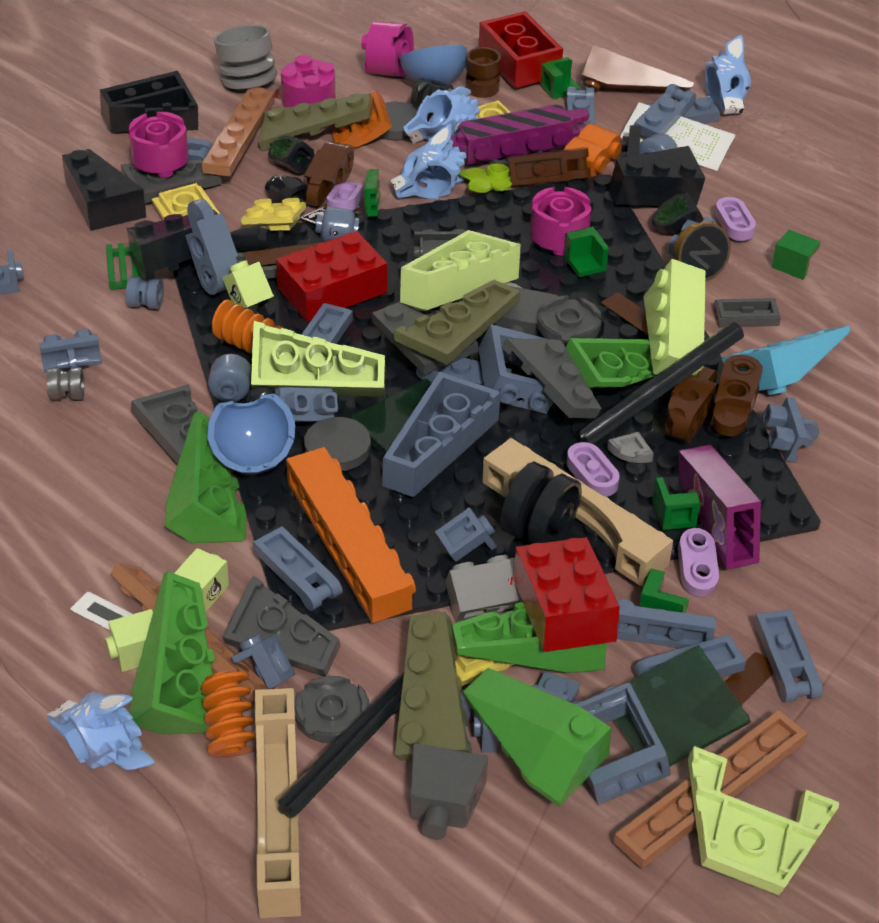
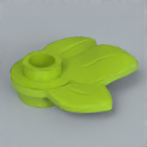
M489 164L487 170L470 168L461 170L459 173L460 176L470 180L467 189L475 193H485L492 189L502 192L510 189L512 186L511 174L509 173L510 168L503 164Z

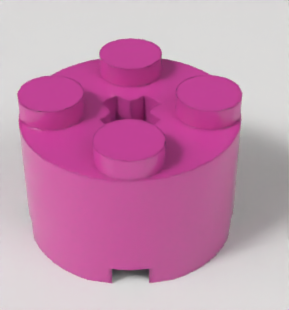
M375 21L372 23L368 34H363L361 46L366 54L364 70L367 74L395 77L406 76L399 57L402 54L414 51L413 31L411 27H406L407 23Z
M308 55L297 56L294 62L287 64L281 70V92L284 108L296 106L300 103L322 102L328 98L335 99L334 65L329 62L313 60Z
M156 112L157 117L147 118V114L135 118L129 125L133 167L145 172L157 173L159 177L172 176L174 170L181 168L189 159L187 129L184 125V120L178 115L169 112Z
M555 187L547 188L538 192L533 198L530 239L541 247L552 250L555 255L564 256L566 233L590 227V199L586 194L574 188L564 187V192H554Z

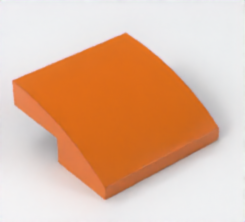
M377 91L371 94L373 100L371 118L339 128H335L333 124L330 125L334 142L352 145L355 148L376 139L392 128L383 97Z

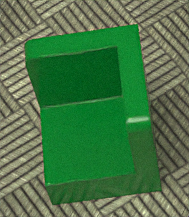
M569 57L542 63L540 87L552 100L565 97L567 87H575V90H580V86L571 78L572 60Z
M594 227L568 232L565 235L564 258L578 277L605 272L607 269L608 246Z
M789 229L776 243L772 268L803 280L807 276L810 258L820 247V241Z
M663 477L655 478L652 501L662 530L696 527L700 507L697 492L669 494Z
M651 568L641 593L639 607L686 613L689 600L662 592L665 572Z

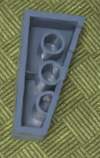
M439 371L383 457L382 486L412 497L417 495L499 420L501 392Z

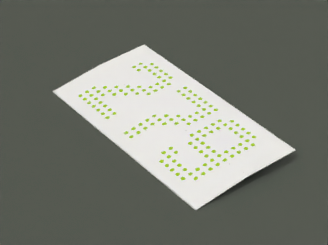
M638 103L621 133L622 139L623 136H629L630 125L634 126V122L650 107L649 105ZM680 117L665 133L674 139L677 147L689 146L699 165L715 171L718 170L736 136L735 134L684 117ZM640 134V143L647 137Z

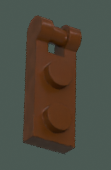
M588 147L509 156L512 186L590 177V167H587L586 157H589ZM575 159L576 168L567 170V160Z

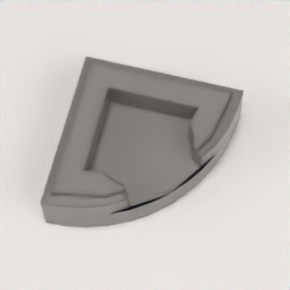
M639 432L608 440V450L622 460L633 463L653 461V452Z

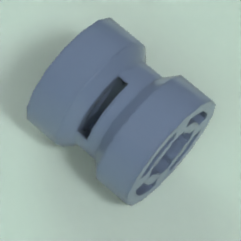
M130 276L126 287L127 306L139 307L146 305L149 309L157 310L161 308L164 295L162 279L152 278L149 281H143L141 277Z

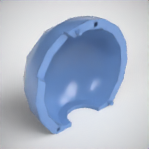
M463 44L435 46L402 54L399 58L405 74L413 82L418 81V79L429 78L449 85L456 81L466 67L468 51L467 47L463 46Z
M276 394L262 395L256 401L249 403H235L233 401L219 403L208 421L207 439L213 454L227 468L245 475L262 474L271 471L287 458L295 439V420L289 406Z

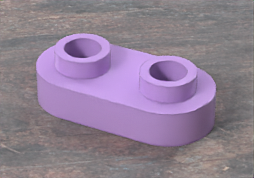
M346 182L334 186L327 196V207L356 209L363 199L362 184Z
M734 197L719 199L716 203L715 216L727 235L737 242L751 239L754 236L756 222L744 202Z
M580 442L569 448L567 466L578 480L605 497L613 495L618 490L619 472L597 446L587 442Z
M691 528L682 534L677 548L681 582L687 592L702 597L711 594L719 580L716 547L710 533L700 528ZM693 541L699 542L702 545L698 546L694 544ZM697 572H704L707 576L702 577Z

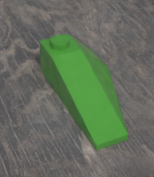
M570 338L565 347L590 389L624 387L656 376V374H653L649 340Z
M197 411L193 414L166 501L165 527L191 543L241 542L246 538V511L244 504L238 503L235 491L239 488L237 478L231 477L229 468L224 466L213 454L207 439L208 421L210 418Z
M169 571L164 573L132 688L131 697L133 700L130 703L129 713L138 727L161 735L206 733V729L210 726L204 722V715L208 711L202 705L203 699L206 696L201 692V684L205 682L207 676L213 674L211 664L215 662L213 649H208L205 634L208 622L200 583Z
M523 602L514 604V610L500 615L495 612H488L452 624L457 655L565 673L605 670L607 643L543 652Z
M487 668L463 691L465 700L486 728L492 730L500 741L504 753L507 757L511 756L521 770V776L527 784L559 807L610 754L611 727L576 704L490 668Z

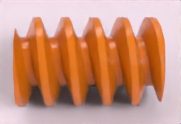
M228 299L218 306L212 320V331L216 338L225 340V342L235 345L237 348L245 350L252 354L254 321L265 323L267 326L278 329L282 327L275 326L272 319H264L263 315L254 314L250 309H244L242 305H234V302Z
M218 672L207 676L205 682L201 684V692L206 696L203 699L202 705L208 711L204 715V722L210 726L206 729V738L212 741L207 747V751L211 756L235 757L251 753L254 750L251 747H246V743L256 739V733L244 731L245 727L254 724V718L242 715L243 712L252 709L253 704L241 701V697L251 693V688L239 686L240 682L249 679V673Z

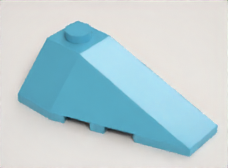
M843 326L798 336L791 340L768 344L767 347L745 350L722 357V363L724 364L727 358L734 355L754 357L762 365L759 391L767 390L768 395L787 391L786 385L798 382L849 334L851 332L850 327ZM739 368V369H738L739 371H744V372H745V371H748L747 369H744V368Z

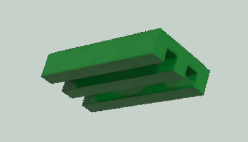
M369 169L367 171L364 196L366 215L368 217L378 216L381 199V191H379L380 180H378L379 169Z
M118 243V248L112 249V244H106L110 290L125 289L128 282L125 256L131 255L130 247L124 248V243ZM113 257H119L121 281L115 282ZM132 261L133 277H139V270Z

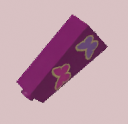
M711 445L679 450V482L685 493L697 492L700 500L698 518L704 530L712 535L715 541L716 553L726 569L759 563L761 501Z

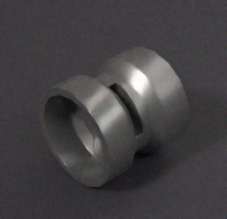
M82 367L71 368L68 372L62 371L59 368H48L47 389L49 400H61L63 397H67V395L73 400H83L84 373Z

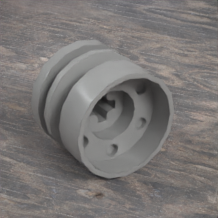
M243 25L224 30L215 36L214 43L217 57L219 60H222L219 68L222 73L221 79L224 86L232 89H249L267 84L276 78L275 59L269 53L272 50L270 31L267 27Z

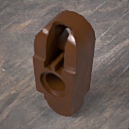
M327 141L321 150H317L304 174L308 182L306 194L308 205L322 207L334 186L346 182L354 163V147L352 145Z
M734 355L727 358L723 364L711 426H714V429L721 435L736 436L744 432L749 423L759 393L762 376V365L754 357ZM739 368H744V369H747L748 371H745V372H744V371H739L738 369H739Z
M703 367L696 376L690 375L677 384L671 393L668 404V418L664 434L687 443L693 440L715 407L714 396L717 385V371Z

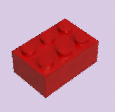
M526 11L479 23V47H489L500 53V73L514 88H523L527 85L541 82L542 63L563 58V48Z
M358 231L347 233L344 236L276 259L278 289L306 322L313 319L323 303L346 308L388 293V263Z
M587 537L516 547L514 582L543 652L617 642L620 605Z

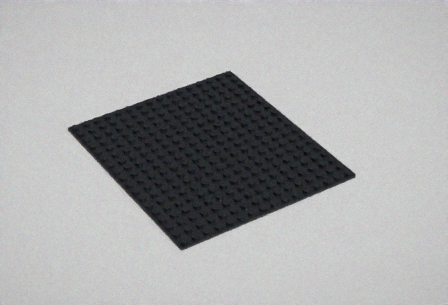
M600 174L582 179L544 183L531 187H518L502 192L492 191L487 194L462 196L449 200H436L417 205L410 204L392 209H379L378 216L368 217L366 213H354L355 218H359L358 232L388 263V293L346 307L345 309L353 310V321L337 344L341 346L344 344L385 355L384 397L337 396L338 410L334 413V417L354 419L363 424L370 433L371 448L367 460L358 467L342 471V475L346 481L350 480L353 483L357 499L360 503L364 502L367 505L371 521L375 526L379 525L381 527L385 543L389 549H394L397 552L401 568L404 573L411 574L415 583L416 592L412 594V610L390 618L451 606L445 580L449 571L453 570L452 568L455 565L464 562H473L474 566L485 564L490 558L499 555H507L509 559L515 558L516 547L531 545L528 537L520 540L501 530L500 518L505 497L483 483L484 457L512 438L576 478L567 466L568 450L572 445L583 442L578 432L595 418H569L554 402L547 414L500 403L499 420L417 495L412 497L382 486L383 457L432 382L418 377L416 373L417 367L372 323V313L400 302L401 267L417 259L414 258V232H421L426 229H432L437 232H451L452 230L462 229L521 244L519 278L509 282L524 289L559 296H569V300H577V297H581L591 303L595 302L601 309L605 322L604 334L598 339L649 340L647 334L601 303L615 293H620L645 310L643 296L654 283L658 271L666 267L631 206L615 203L609 190L611 175ZM555 187L554 192H564V187L577 189L589 197L591 206L590 227H594L608 246L607 269L605 272L578 277L564 256L555 255L552 250L541 247L531 241V211L533 198L538 192ZM296 222L290 230L271 231V249L320 243L321 233H315L316 223ZM237 251V253L248 252V251ZM193 259L180 262L179 269L172 272L212 405L215 409L219 403H224L225 401L216 398L209 389L208 380L214 361L222 355L235 354L245 358L252 368V354L225 342V340L216 338L213 334L212 320L215 311L224 300H231L227 290L215 295L207 293L200 283ZM277 278L267 279L273 297L244 309H250L254 314H261L264 316V319H272L275 326H281L284 329L301 335L311 321L306 322L278 289ZM704 329V341H706L710 337ZM487 330L479 338L476 339V341H478V347L482 339L484 338ZM479 351L465 358L480 361ZM718 355L704 365V367L717 371L714 403L723 369L721 355ZM505 363L506 368L512 369V374L535 379V375L528 376L521 366ZM653 377L624 387L590 389L602 408L598 416ZM674 386L594 443L618 470L620 475L618 490L607 498L672 539L673 545L670 561L679 559L678 543L686 530L691 528L704 530L699 518L697 519L696 527L662 530L652 501L655 478L663 477L669 494L685 493L679 482V450L711 445L761 501L760 542L812 532L820 528L821 521L778 449L770 448L768 442L769 434L754 410L744 432L736 436H724L719 434L714 429V426H711L713 408L693 440L687 443L664 434L668 418V404L671 393L676 387ZM247 395L235 403H247ZM295 422V439L287 458L305 453L304 436L307 430L316 422ZM639 432L653 452V461L633 463L622 460L608 450V440ZM286 459L271 471L262 474L245 475L233 471L234 477L237 478L239 484L238 491L242 504L245 507L253 540L256 541L283 526L339 580L343 592L334 599L326 598L322 601L320 607L309 611L304 606L301 598L259 557L268 589L284 597L289 605L301 614L308 615L328 631L370 623L369 617L288 485ZM470 507L477 518L484 515L496 531L491 535V538L497 547L491 550L486 542H483L455 562L435 531ZM575 517L563 540L587 537L604 574L618 572L615 570L616 557L609 546L595 531ZM693 541V543L698 546L702 545L699 542ZM318 582L311 584L314 588L320 586Z

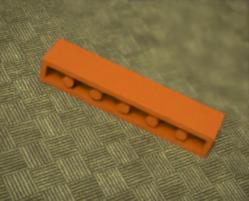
M325 447L287 458L288 485L372 624L412 610V594L416 592L414 580L410 573H404L400 566L397 552L394 549H389L385 543L381 527L379 525L375 526L371 521L367 505L364 502L360 503L357 499L353 483L350 480H345L339 461L336 458L332 459Z

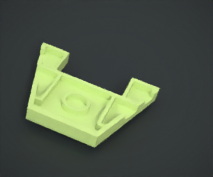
M694 746L689 753L688 764L701 865L779 896L839 808L840 802L805 790L800 797L795 822L721 793L727 758Z

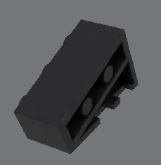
M178 70L100 89L101 115L110 132H129V125L135 118L147 114V118L157 117L156 112L176 114L184 120L187 130H198V104Z
M684 146L616 159L609 190L615 203L618 205L661 206L676 194L687 192L697 206L706 178L690 147Z
M91 149L75 150L72 153L62 155L66 185L90 231L146 218L144 190L142 187Z
M172 214L164 217L163 221L152 222L145 220L135 223V227L126 228L133 264L146 280L155 278L154 272L168 267L169 271L172 272L179 269L180 262L192 259L185 235L193 233L187 215Z

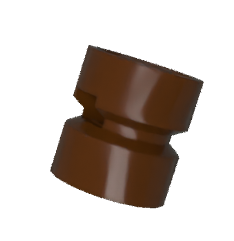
M478 47L471 49L467 53L465 88L470 89L471 96L487 98L499 92L500 75L498 73L500 72L501 55L495 49Z

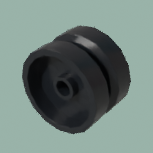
M535 461L528 463L519 472L506 495L501 511V530L520 540L528 537L530 544L562 541L575 519L582 494L581 483L565 474H559L554 477V473L549 467Z

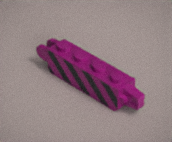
M555 104L462 121L459 124L458 133L451 136L453 147H459L460 152L466 153L465 161L467 164L566 146L573 138L578 137L586 126L580 123L587 122L589 111L584 109L566 111L563 106Z

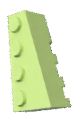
M468 230L401 267L400 303L410 305L418 311H427L461 299L464 294L492 280L504 284L518 279L521 244Z
M671 259L664 269L658 271L654 283L643 296L653 374L656 375L704 342L706 271ZM701 367L700 369H698L696 372H694V373L691 374V375L696 376L697 373H698L699 371H701V369H702L703 367Z
M254 321L251 386L252 389L261 386L273 389L279 387L333 388V392H336L337 396L384 397L385 355L344 344L341 346L327 342L325 339L300 335L288 329H278L267 326L265 323Z

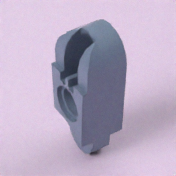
M205 199L192 201L188 204L187 216L193 233L187 234L185 237L202 287L207 293L215 295L227 290L222 277L232 273L229 267L238 263L236 259L238 254L223 213L214 215L212 207H210Z

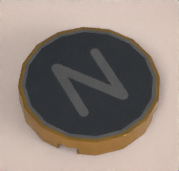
M709 221L689 225L680 233L674 247L677 261L706 271L705 281L716 277L725 268L731 250L729 236L725 230Z

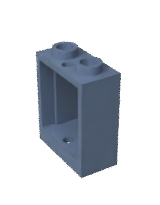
M490 324L478 347L484 386L501 392L500 403L547 414L553 401L543 391L545 385L537 376L533 379L506 372L505 363L522 366L523 362L515 354L508 355L502 349L507 338H546Z
M630 682L621 686L609 687L601 694L584 701L573 702V704L580 706L604 723L629 714L646 747L641 751L595 769L586 779L598 805L671 775L667 753Z

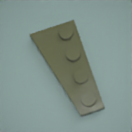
M352 94L345 98H328L322 102L300 103L292 107H276L266 111L258 140L261 151L269 149L270 143H273L282 136L294 137L306 132L313 136L322 133L321 131L332 124L335 128H339L371 118L373 107L371 94Z
M492 280L464 294L463 301L459 303L449 302L440 307L439 313L431 317L425 314L415 319V325L409 328L401 326L395 329L394 341L448 365L488 330L490 324L496 323L520 301V291Z
M445 611L410 615L395 756L400 761L413 760L414 743L472 753L471 743L468 741L466 726H468L466 711L462 707L460 692H462L461 680L457 675L455 664L457 655L451 618Z

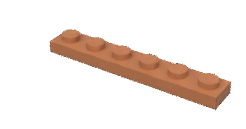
M261 87L249 88L203 160L202 173L231 176L262 124L265 112L269 111L275 102L274 91H266Z
M117 562L110 575L121 584L119 589L126 595L139 600L143 604L141 606L143 611L149 609L154 611L161 585L141 567ZM208 627L205 628L208 649H213L215 662L211 664L213 674L223 671L249 673V679L240 682L239 686L251 688V693L241 697V700L253 703L255 701V690L269 689L266 682L244 660L234 664L231 657L236 655V653Z
M780 710L776 711L719 755L727 758L720 792L734 798L801 747L806 742L808 733ZM690 777L615 833L614 844L641 869H644L697 827Z

